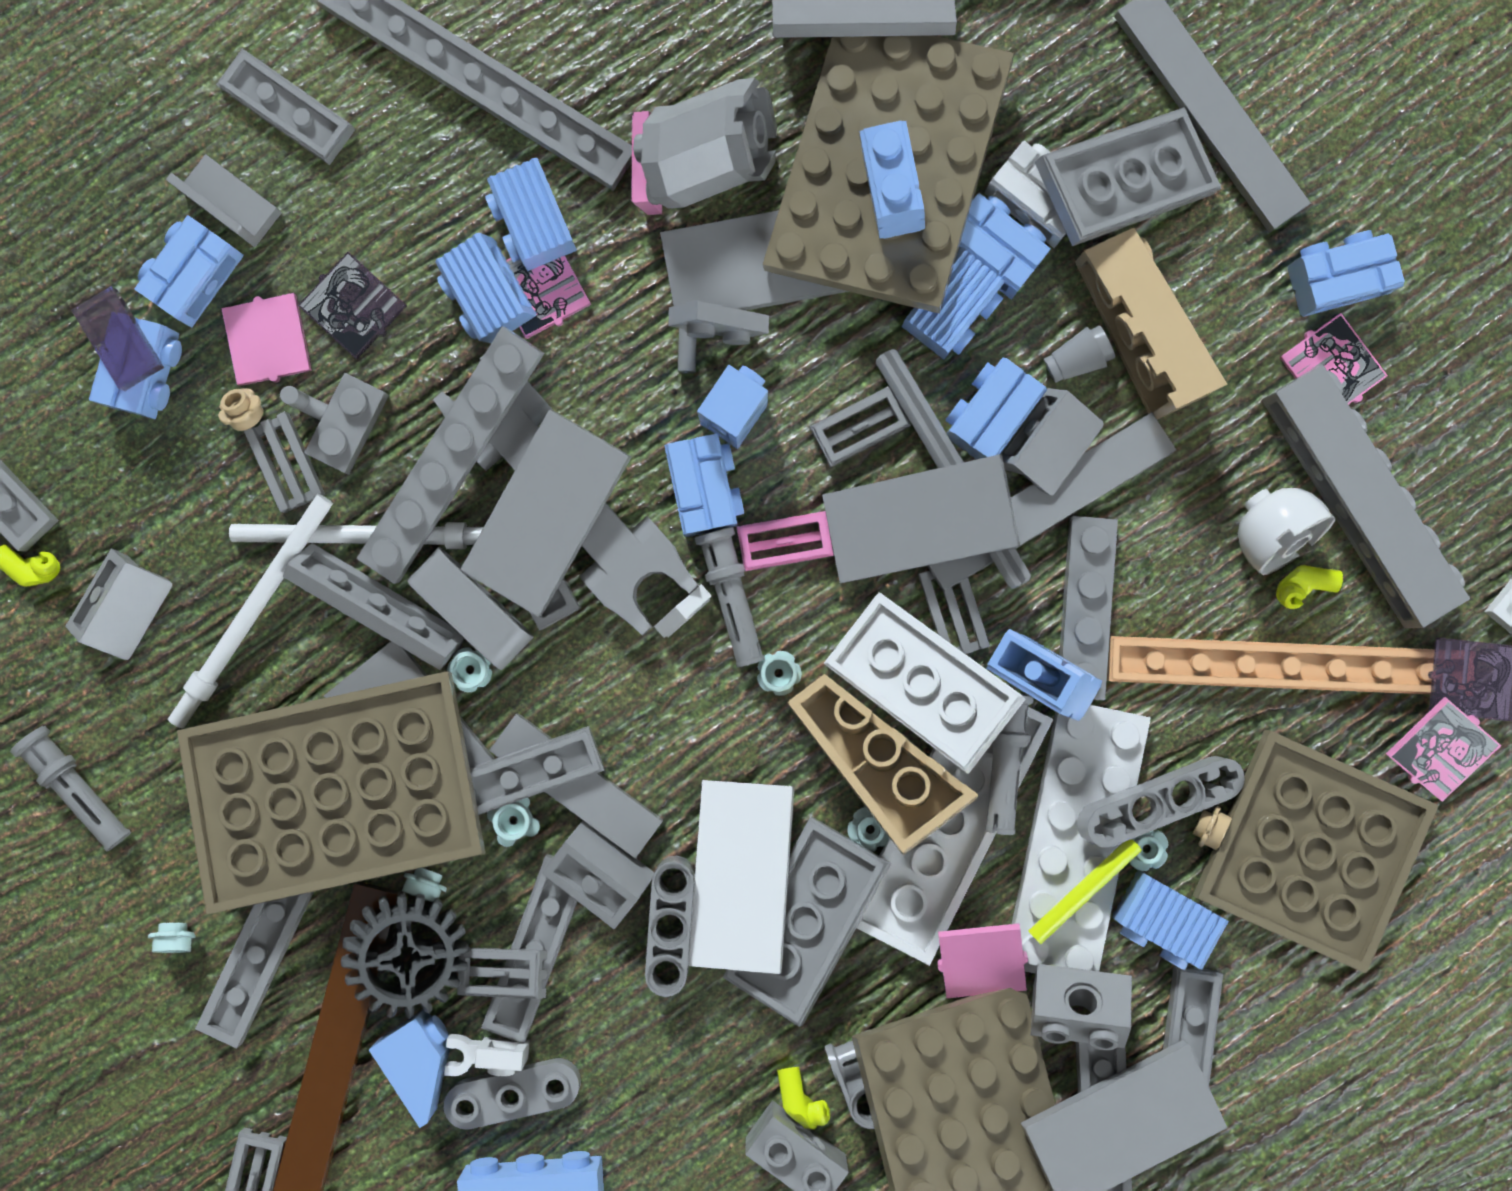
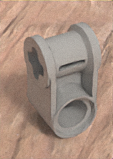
M853 1041L834 1047L832 1044L826 1045L825 1050L838 1086H841L852 1118L861 1127L874 1129L870 1111L862 1110L857 1105L860 1096L865 1094V1089Z

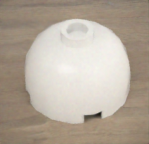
M1282 488L1270 493L1267 489H1264L1255 494L1245 504L1248 512L1239 524L1238 538L1241 550L1252 567L1259 574L1268 575L1299 557L1296 551L1307 542L1313 546L1331 528L1335 518L1329 512L1326 505L1308 491L1300 488Z

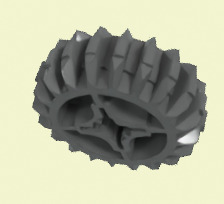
M399 891L397 893V905L390 906L388 898L382 896L379 898L381 909L379 913L370 906H365L362 909V914L368 922L367 924L359 920H353L350 923V930L358 937L350 936L343 939V948L352 953L341 957V966L346 969H353L345 975V982L348 986L360 984L355 990V998L358 1001L372 995L369 1002V1010L375 1012L383 1003H386L387 1017L393 1018L397 1012V1007H404L406 1017L411 1019L414 1016V1005L421 1004L425 1013H430L432 1011L430 998L435 996L440 1002L446 1003L449 997L444 986L446 985L451 988H458L461 982L453 972L467 970V962L459 960L458 956L469 952V945L467 941L458 940L466 933L463 924L451 925L456 918V913L453 909L446 910L438 916L442 908V901L439 898H435L426 908L424 907V894H417L414 898V903L409 904L407 903L405 892ZM411 921L420 922L431 927L437 932L443 942L432 943V939L416 937L411 930ZM396 923V934L388 943L377 945V950L367 951L370 943L381 930ZM404 935L407 937V945L411 947L412 952L410 961H408V973L404 971V962L400 961L401 948L403 947L402 937ZM442 958L436 971L429 978L415 985V977L418 971L423 966L435 964V959ZM378 966L379 971L389 970L396 973L400 979L401 987L392 986L381 981L372 973L369 967Z

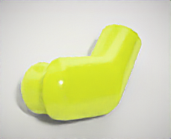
M8 545L0 546V570L20 586L28 587L49 583L60 572V563L50 552H39V556L24 559Z
M1300 565L1279 582L1276 597L1288 609L1300 608L1304 605L1302 600L1312 590L1338 593L1342 587L1343 574L1340 570Z
M800 1067L777 1070L782 1105L786 1114L805 1129L815 1130L817 1126H825L830 1120L829 1106L823 1100L813 1102L812 1099L804 1094Z

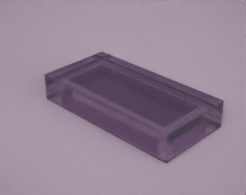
M110 286L71 310L118 389L127 391L165 368L119 291L114 287Z

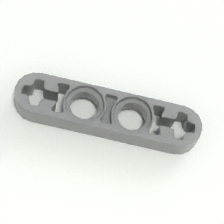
M1219 756L1207 757L1087 805L1079 814L1077 820L1078 832L1085 841L1103 848L1113 847L1232 799L1243 788L1245 781L1244 771L1235 760ZM1219 769L1226 771V776L1220 779L1221 786L1212 783L1203 785L1201 780L1211 781L1220 776ZM1185 781L1190 789L1189 798L1184 804L1177 806L1173 800L1172 792L1177 783ZM1145 796L1150 802L1151 809L1149 815L1142 821H1136L1132 812L1133 805L1137 799ZM1099 816L1107 819L1120 817L1123 822L1112 821L1103 826L1104 834L1094 831V827L1100 824Z

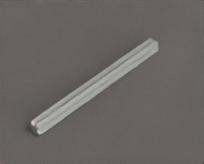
M891 349L880 355L876 359L879 370L937 467L942 468L964 463L897 350ZM1015 548L989 553L1011 589L1017 588L1030 580L1031 575Z

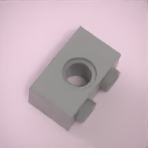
M1037 964L1033 983L1030 1035L1042 1037L1045 1041L1056 1044L1075 1041L1089 1043L1092 1047L1100 1050H1113L1117 1047L1125 1048L1131 1030L1132 976ZM1071 1006H1083L1091 1014H1078L1072 1010Z
M773 1100L746 1136L745 1155L793 1191H836L849 1173L844 1152L814 1130L802 1127L786 1114L783 1107Z

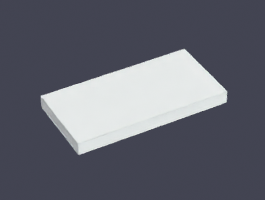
M878 592L824 662L828 668L967 774L970 773L1026 700L1020 693L880 592Z
M702 780L688 966L773 974L782 973L794 800L793 786Z

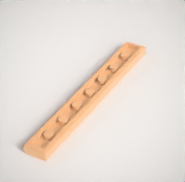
M1110 636L1106 681L1432 695L1434 678L1439 680V690L1441 688L1442 673L1434 675L1435 670L1441 668L1440 666L1435 667V665L1443 661L1444 650ZM1450 650L1449 660L1452 661L1454 668L1447 676H1451L1456 679L1457 683H1461L1463 650H1459V657L1458 650ZM1468 651L1465 683L1469 680L1473 681L1472 659L1474 651ZM1457 685V689L1464 690V686ZM1469 691L1463 692L1465 696H1473ZM1446 692L1447 695L1459 696L1458 694H1455L1453 692Z

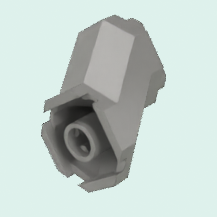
M756 78L738 79L675 105L654 108L643 123V133L635 136L633 145L635 158L642 165L647 182L646 195L651 204H662L666 208H683L748 181H761L767 178L775 164L776 150L768 151V138H776L777 123L770 93L765 87L757 88L760 82Z

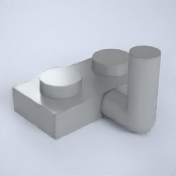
M698 300L669 307L668 326L679 328L678 373H696L697 338H712L718 335L723 336V343L749 344L750 337L769 334V315Z
M344 373L329 404L309 396L293 386H286L280 392V398L284 403L320 420L304 453L348 475L389 397L387 393L347 373Z

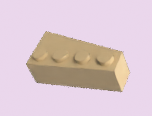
M1134 227L1084 250L1075 263L1148 414L1152 412L1158 420L1228 385L1154 262L1153 253L1145 238H1140Z
M822 675L788 701L791 710L902 855H905L977 799L978 794L960 782L946 771L943 766L909 742L905 736L872 713L869 708L827 675Z

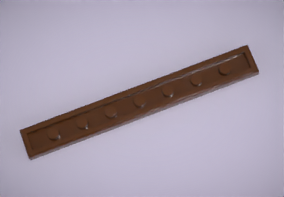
M360 881L354 883L273 1191H324L371 1012L369 1010V1002L372 995L358 1001L355 998V990L360 984L354 986L346 985L345 975L353 969L343 968L341 966V957L352 952L343 948V939L350 936L358 937L350 930V923L353 920L368 923L362 914V909L365 906H370L379 913L381 911L379 898L386 896L390 906L397 905V893L399 891ZM393 924L381 930L374 937L367 951L377 950V945L389 942ZM378 966L369 967L372 973L379 979L381 971L378 970Z

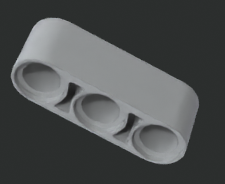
M438 547L407 579V582L495 667L503 670L534 636L476 579L461 571L462 566L452 556Z
M669 856L660 862L654 872L651 886L645 979L649 989L662 997H669L679 993L685 986L689 970L688 960L695 869L691 862L680 856ZM671 868L679 869L686 877V885L679 890L667 888L661 876L664 871ZM665 915H674L681 920L683 930L677 935H667L661 931L658 920ZM664 961L672 962L678 967L680 975L671 981L662 980L655 972V966Z

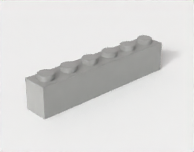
M1321 364L1261 399L1402 626L1404 628H1424L1470 599L1463 588L1465 586L1464 578L1456 567L1448 564L1439 550L1441 544L1436 533L1422 523L1415 511L1416 503L1412 495L1404 487L1399 486L1390 472L1392 465L1387 455L1373 445L1366 433L1367 425L1363 417L1356 410L1351 409L1342 395L1343 387L1338 377L1333 372L1327 371L1324 365Z

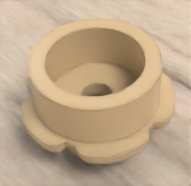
M234 389L226 393L221 399L219 406L221 411L218 414L219 420L225 425H230L234 430H248L254 427L263 416L260 397L255 395V392L251 389Z
M1219 806L1215 807L1213 813L1203 810L1196 824L1193 835L1200 837L1198 844L1201 848L1206 845L1217 850L1227 832L1232 818L1219 812L1221 809Z

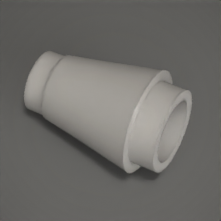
M1099 325L1091 330L1088 327L1084 328L1043 360L1053 381L1057 383L1062 379L1066 380L1106 368V362L1114 359L1115 353L1107 335Z

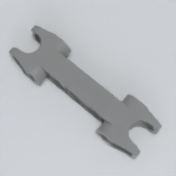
M528 381L477 460V463L486 471L502 457L516 470L539 428L538 425L543 421L548 410H553ZM443 391L433 399L444 417L455 402ZM607 504L604 505L582 544V547L595 562L579 577L605 607L618 614L641 635H644L653 626L641 611L636 600L637 588L643 579L653 574H666L674 579L688 594H691L699 585L686 569L675 546L648 516L630 530Z

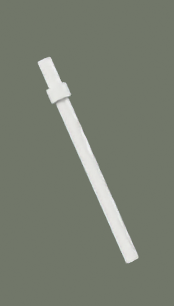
M320 494L315 496L201 670L194 671L183 688L186 692L168 718L171 724L178 728H185L200 703L209 700L218 686L216 679L284 579L283 574L287 563L304 549L333 505L329 499Z
M447 522L445 527H435L424 544L445 545L446 549H466L467 545L475 544L484 527H467L466 522ZM231 524L229 537L231 542L285 543L296 525ZM319 525L308 543L366 544L376 526Z

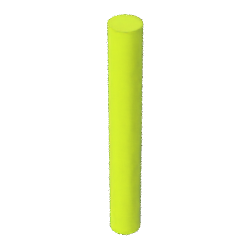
M1133 839L1120 844L1033 925L1028 932L1041 945L1142 851L1140 846Z

